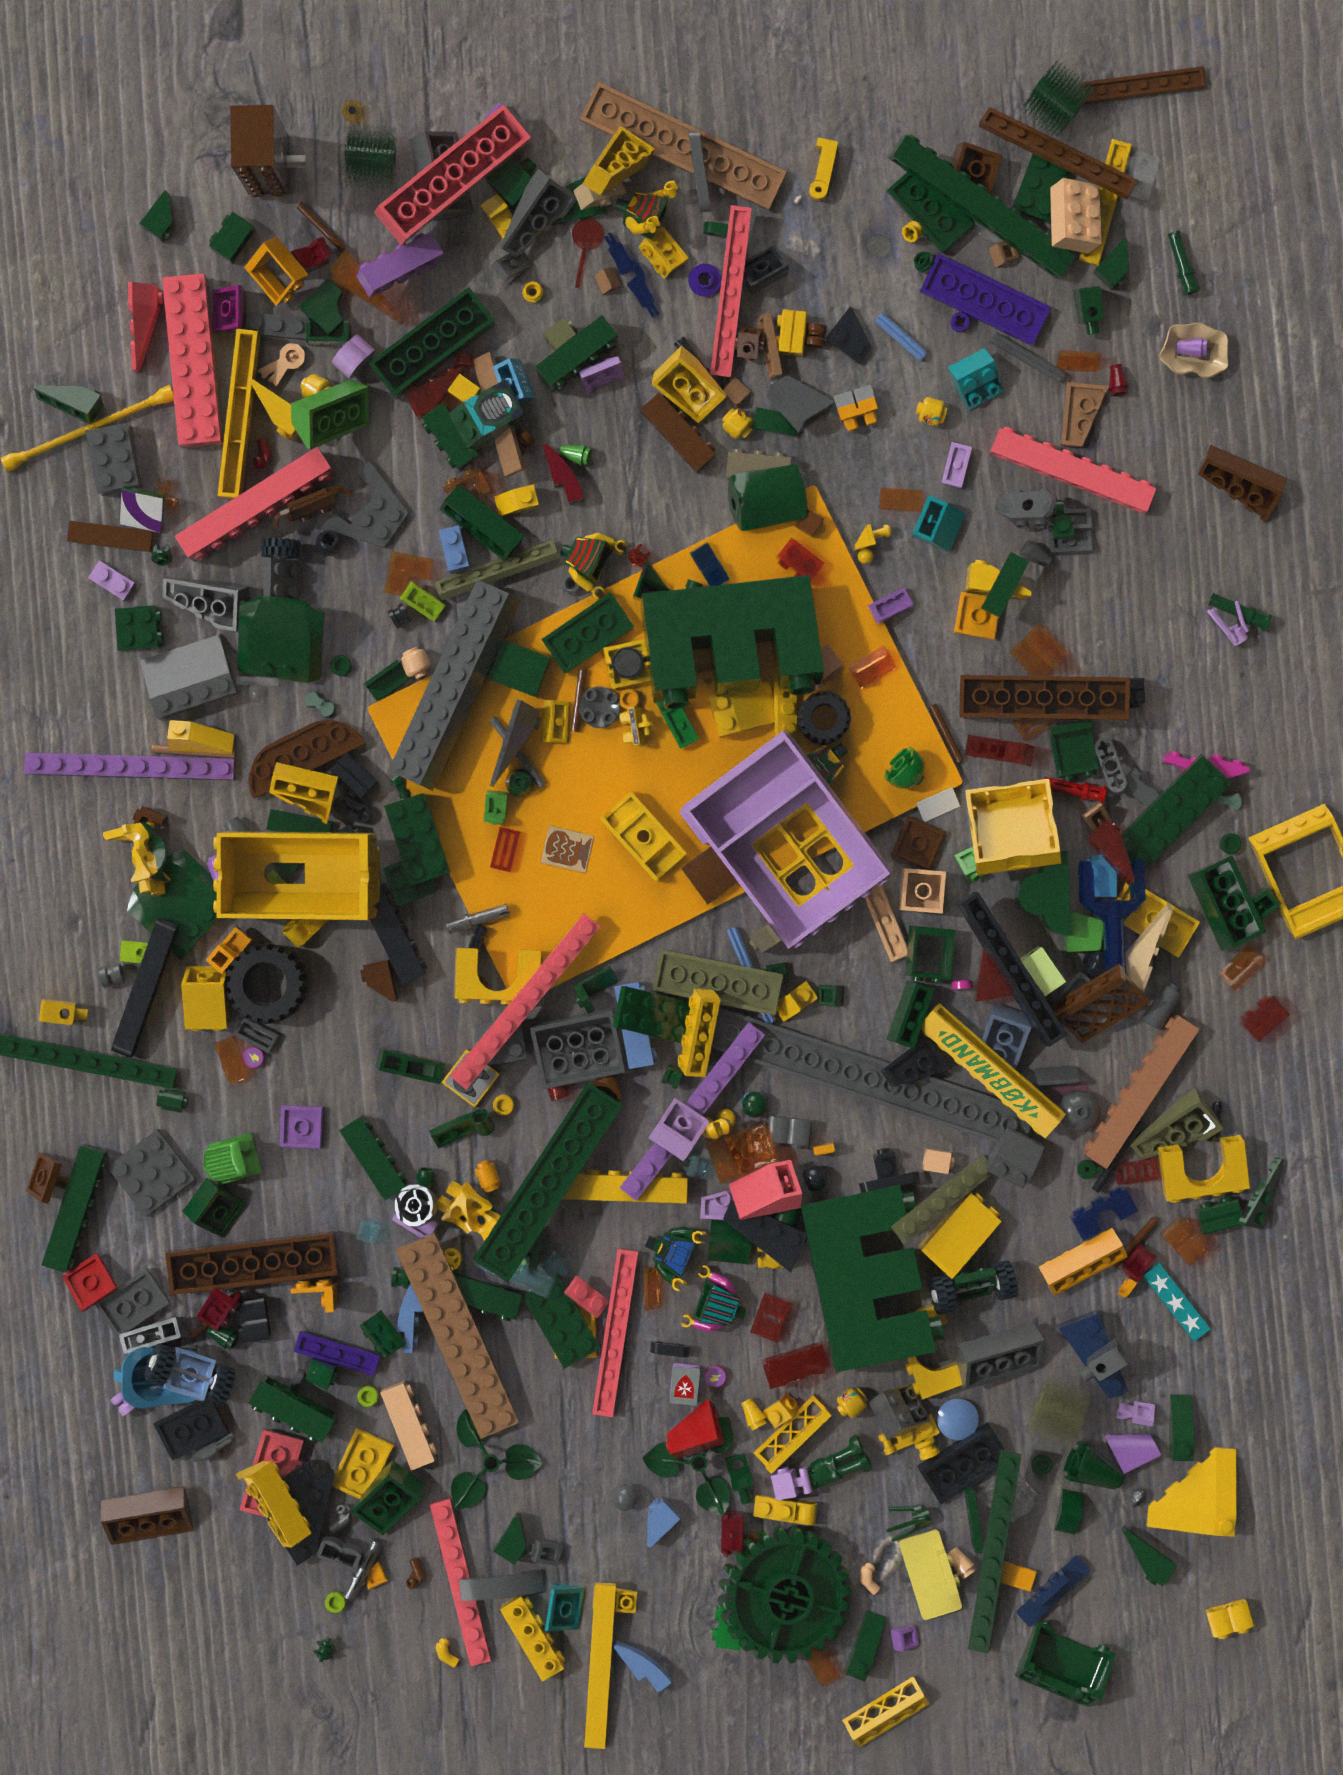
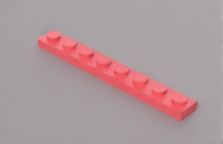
M731 205L710 375L731 377L752 208Z
M621 1248L617 1250L593 1415L613 1417L638 1251Z
M451 1498L430 1503V1508L470 1666L491 1662L477 1601H461L459 1579L471 1577Z

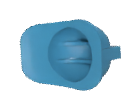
M141 1347L133 1350L124 1359L121 1369H114V1380L121 1383L122 1396L133 1407L149 1408L189 1403L196 1400L163 1389L164 1385L145 1379V1367L150 1358L149 1355L155 1347ZM184 1349V1350H187V1351H190V1352L199 1354V1353H197V1352H195V1351H193V1350Z

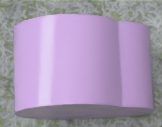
M356 334L342 346L334 356L331 364L347 378L352 379L370 361L376 350Z

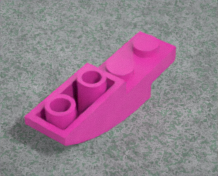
M1170 751V754H1164L1162 763L1182 768V773L1196 757H1190L1189 760L1182 758L1183 754ZM1213 754L1212 757H1206L1226 778L1238 776L1250 770V767H1246L1245 762L1233 760L1231 763L1224 761V756Z

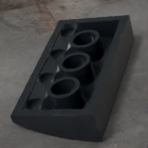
M987 1422L978 1427L970 1436L954 1442L941 1450L936 1456L917 1465L939 1503L943 1504L964 1491L966 1487L972 1486L996 1471L1000 1451L1005 1449Z

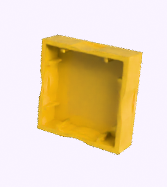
M1049 779L1021 782L1004 787L992 786L965 790L977 875L1061 864V853L1054 820Z

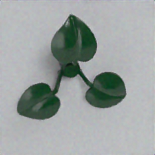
M465 1409L461 1412L456 1426L459 1441L465 1447H472L477 1443L484 1456L481 1461L483 1470L475 1476L469 1472H462L457 1474L452 1480L451 1495L456 1509L468 1508L479 1502L485 1494L486 1485L478 1477L487 1471H496L502 1463H506V1473L515 1480L526 1479L542 1466L539 1456L532 1449L521 1444H515L507 1448V1459L499 1460L494 1454H488L481 1441L486 1440L489 1436L480 1439L468 1410Z
M718 1417L724 1444L709 1448L714 1453L726 1452L732 1445L733 1431L729 1417ZM666 1442L655 1445L643 1456V1461L647 1468L654 1474L664 1478L675 1476L679 1471L678 1464H690L693 1470L702 1473L706 1482L701 1484L696 1491V1500L699 1506L706 1511L720 1516L725 1514L730 1502V1490L725 1480L720 1477H715L709 1481L705 1472L707 1467L705 1456L709 1449L704 1450L702 1455H694L691 1460H678L679 1458L668 1452Z

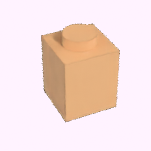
M925 1148L922 1169L948 1174L949 1169H953L954 1157H951L952 1153L949 1151Z

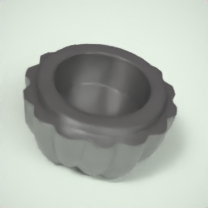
M1138 1488L1132 1491V1495L1128 1497L1130 1505L1134 1508L1138 1507L1146 1498V1492Z

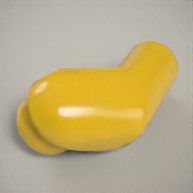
M441 1638L435 1647L438 1658L455 1668L459 1658L449 1653L448 1646L450 1642L445 1638Z

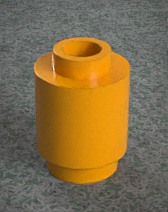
M484 1160L476 1164L477 1168L474 1171L481 1188H484L485 1192L493 1191L501 1186L499 1183L501 1179L494 1162Z

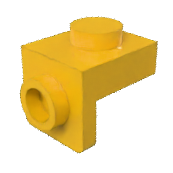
M786 1392L779 1400L765 1408L763 1414L772 1426L777 1428L791 1419L799 1410V1406L796 1400Z

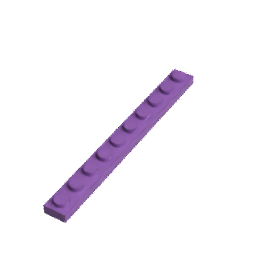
M25 753L24 774L234 780L235 759Z
M748 1022L685 1105L703 1116L765 1034ZM654 1143L620 1186V1189L634 1200H637L671 1157L672 1153Z

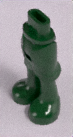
M855 1434L849 1438V1445L846 1448L825 1458L816 1459L810 1463L807 1470L811 1487L816 1489V1487L827 1486L837 1480H841L843 1476L860 1470L870 1472L873 1470L868 1456L864 1453L858 1436ZM860 1455L852 1462L837 1468L838 1463L847 1460L851 1457Z

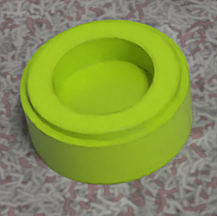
M366 1385L359 1390L357 1398L362 1406L372 1407L377 1403L379 1393L374 1386Z
M340 1591L330 1592L325 1600L327 1610L332 1613L341 1612L347 1603L346 1598Z

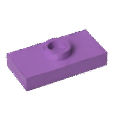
M904 587L869 604L868 608L878 624L913 607L914 604Z

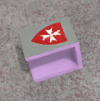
M673 1363L670 1403L697 1406L700 1378L699 1365Z

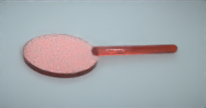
M590 218L578 221L572 229V239L582 249L575 288H579L586 250L596 248L603 239L601 225Z

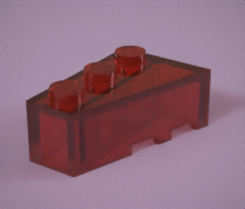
M981 945L973 1001L977 1002L1012 995Z
M822 1341L762 1359L770 1390L793 1381L804 1380L806 1376L812 1374L815 1376L826 1373V1369L830 1368Z

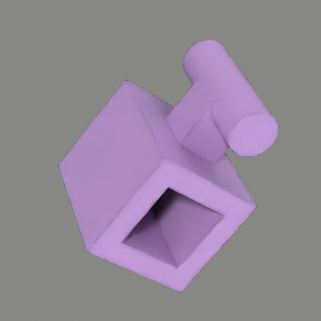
M782 1466L776 1469L771 1475L776 1500L797 1497L801 1492V1486H803L804 1494L812 1493L807 1467L799 1469L800 1477H797L795 1468L789 1469L788 1466Z

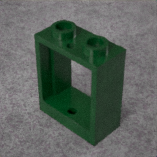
M909 926L905 976H912L911 980L924 981V977L932 978L931 982L944 983V979L951 980L955 930ZM918 935L943 937L940 973L915 971Z

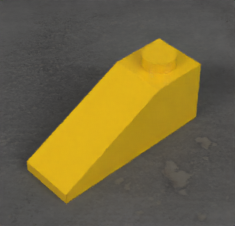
M170 720L167 736L170 751L233 754L235 734L190 721Z

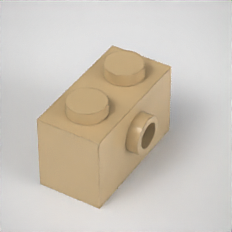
M620 182L602 195L591 191L584 184L573 190L581 210L599 205L601 207L607 206L626 193L623 182Z

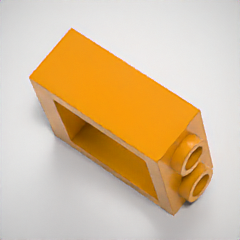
M277 236L263 242L244 267L276 306L283 302L287 304L295 297L294 293L305 285L303 281L309 275ZM271 256L292 280L286 289L265 265Z

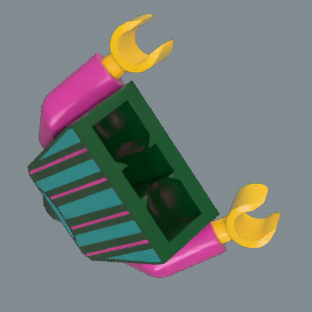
M702 1266L708 1270V1273L705 1276L700 1273L698 1275L702 1278L708 1277L710 1281H705L693 1316L689 1313L683 1315V1317L689 1318L690 1323L682 1322L681 1325L683 1327L693 1325L696 1329L712 1332L722 1329L724 1325L730 1326L734 1317L743 1319L746 1314V1308L739 1306L740 1298L736 1296V1289L730 1281L716 1272L712 1273L708 1266Z

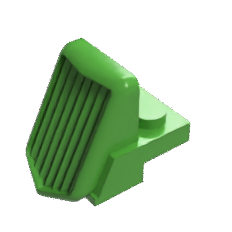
M251 1132L208 1144V1148L204 1151L203 1169L212 1181L218 1182L221 1185L262 1173Z

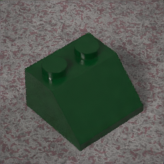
M206 1178L182 1212L195 1225L223 1238L246 1203L222 1185Z

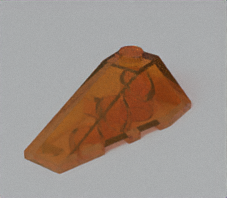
M346 249L329 269L332 273V276H330L331 280L337 287L341 285L346 291L401 325L403 323L402 318L384 296L379 293L369 298L356 277L360 265Z

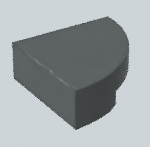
M298 1369L290 1388L296 1391L299 1390L306 1374L305 1371Z

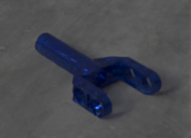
M1133 859L1129 868L1130 900L1095 901L1094 869L1090 861H1080L1078 865L1079 902L1103 922L1105 972L1120 964L1126 974L1124 921L1146 900L1144 862L1142 859Z

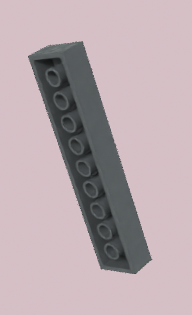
M476 580L388 771L433 791L521 602L520 599L503 590Z

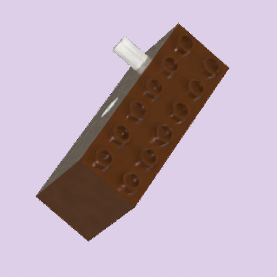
M231 105V167L246 192L251 194V197H263L264 194H272L273 197H283L285 194H290L289 168H306V155H289V135L274 105Z

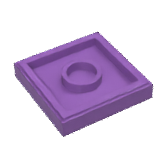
M281 1105L279 1147L322 1149L324 1107Z

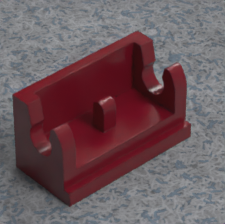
M726 1511L721 1516V1553H723L724 1557L732 1555L735 1549L742 1552V1511Z

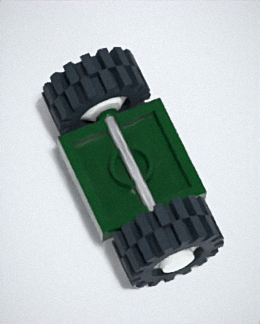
M1006 1260L991 1264L990 1269L981 1268L976 1272L968 1274L966 1272L960 1273L954 1277L953 1283L947 1274L929 1278L930 1298H932L931 1302L934 1305V1310H936L938 1315L954 1312L957 1309V1302L991 1295L992 1290L995 1291V1295L1000 1301L1017 1297L1019 1290L1017 1286L1018 1280H1016L1017 1276L1014 1273L1012 1263Z

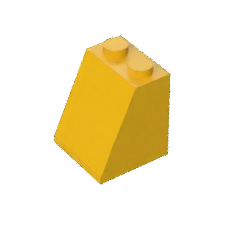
M213 966L186 967L181 984L185 1030L201 1031L202 1029H212L213 1031H221L227 1029L229 1023V1000L225 982L228 979V976H226L228 970L221 974Z

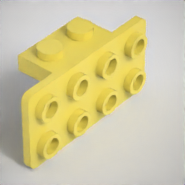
M933 1529L901 1539L899 1546L922 1618L928 1620L960 1610L962 1604L957 1587L961 1585L957 1574L953 1575L951 1567L954 1566L951 1554L947 1555L939 1531Z

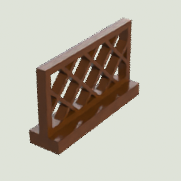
M1118 964L1053 1003L1051 1008L1058 1021L1081 1043H1084L1149 1004L1150 998L1125 974L1124 968ZM1123 983L1129 986L1128 990H1119L1117 987ZM1105 994L1112 995L1111 1000L1099 999ZM1115 995L1127 996L1126 1002L1114 1001ZM1130 996L1140 997L1142 999L1137 1003L1129 1002ZM1087 1005H1095L1094 1011L1082 1009ZM1098 1005L1110 1006L1109 1012L1097 1011ZM1113 1006L1124 1007V1010L1120 1013L1112 1012ZM1070 1015H1078L1077 1021L1067 1020L1066 1018ZM1081 1016H1093L1092 1022L1080 1021ZM1096 1017H1107V1021L1103 1023H1097L1095 1019ZM1079 1027L1090 1028V1031L1083 1035L1078 1030Z

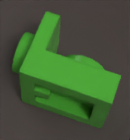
M973 846L954 855L968 883L977 882L986 875H977Z

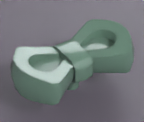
M316 691L306 696V706L316 707L321 711L324 718L330 717L334 713L335 704L333 702H325Z
M1224 793L1212 805L1214 808H1217L1224 804L1237 810L1241 807L1243 800L1239 793L1232 795Z

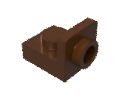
M142 806L141 809L135 811L132 820L135 821L134 824L142 823L146 817V822L154 823V826H158V824L164 825L168 817Z

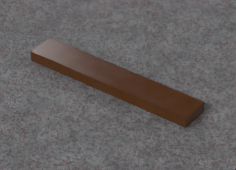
M1204 66L1085 81L1087 82L1086 85L1083 84L1084 82L1080 85L1084 86V89L1087 91L1086 93L1092 90L1091 94L1088 95V99L1083 103L1091 104L1205 89L1206 81Z

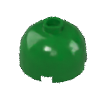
M910 747V750L904 748L890 761L889 764L893 766L890 768V771L886 769L884 778L891 785L900 789H908L919 785L923 781L925 762L914 748Z

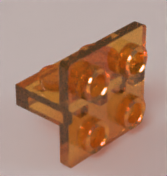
M1037 624L1009 653L1031 676H1045L1067 654V651L1040 624Z

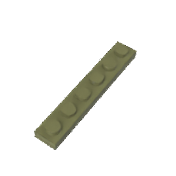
M550 540L511 554L505 562L502 559H497L436 581L435 583L441 600L471 591L476 580L491 584L494 581L559 559V555L554 541Z
M984 1155L976 1158L891 1226L903 1244L907 1243L992 1175V1173L986 1171L987 1159Z

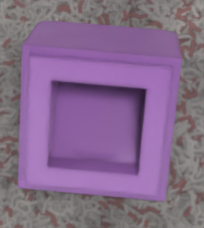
M916 1625L891 1630L894 1650L903 1652L919 1646Z

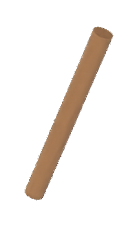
M152 744L151 753L235 759L236 756L235 750H233L231 755L170 751L169 745Z

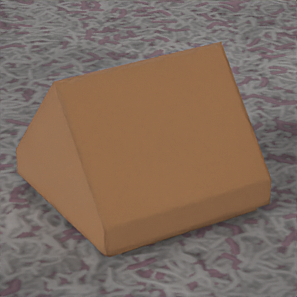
M613 267L602 269L594 275L602 295L622 287Z

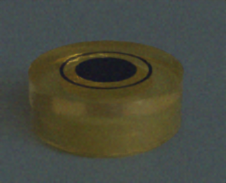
M356 100L345 102L342 107L344 118L349 122L359 121L363 116L362 105Z

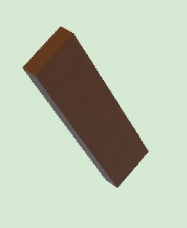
M69 520L67 542L151 552L153 531Z

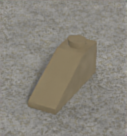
M767 922L750 935L751 940L749 942L756 951L760 950L763 953L780 942L781 938L769 922Z

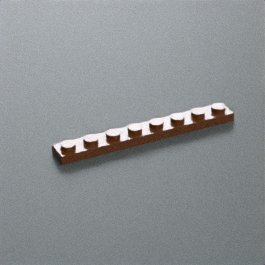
M991 107L987 109L979 122L978 127L1128 200L1137 185V179Z

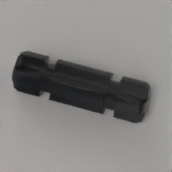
M481 925L475 927L474 936H472L468 947L477 948L478 954L484 941L483 936L487 932L486 927Z

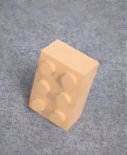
M1063 178L1050 187L1052 247L1089 253L1101 245L1100 186Z

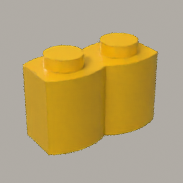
M1246 1599L1236 1600L1205 1610L1214 1638L1225 1639L1230 1637V1634L1233 1632H1238L1239 1634L1247 1633L1250 1631V1628L1254 1627Z

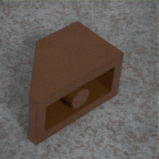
M389 960L363 965V970H360L362 981L366 982L368 987L392 1002L397 1001L398 998Z

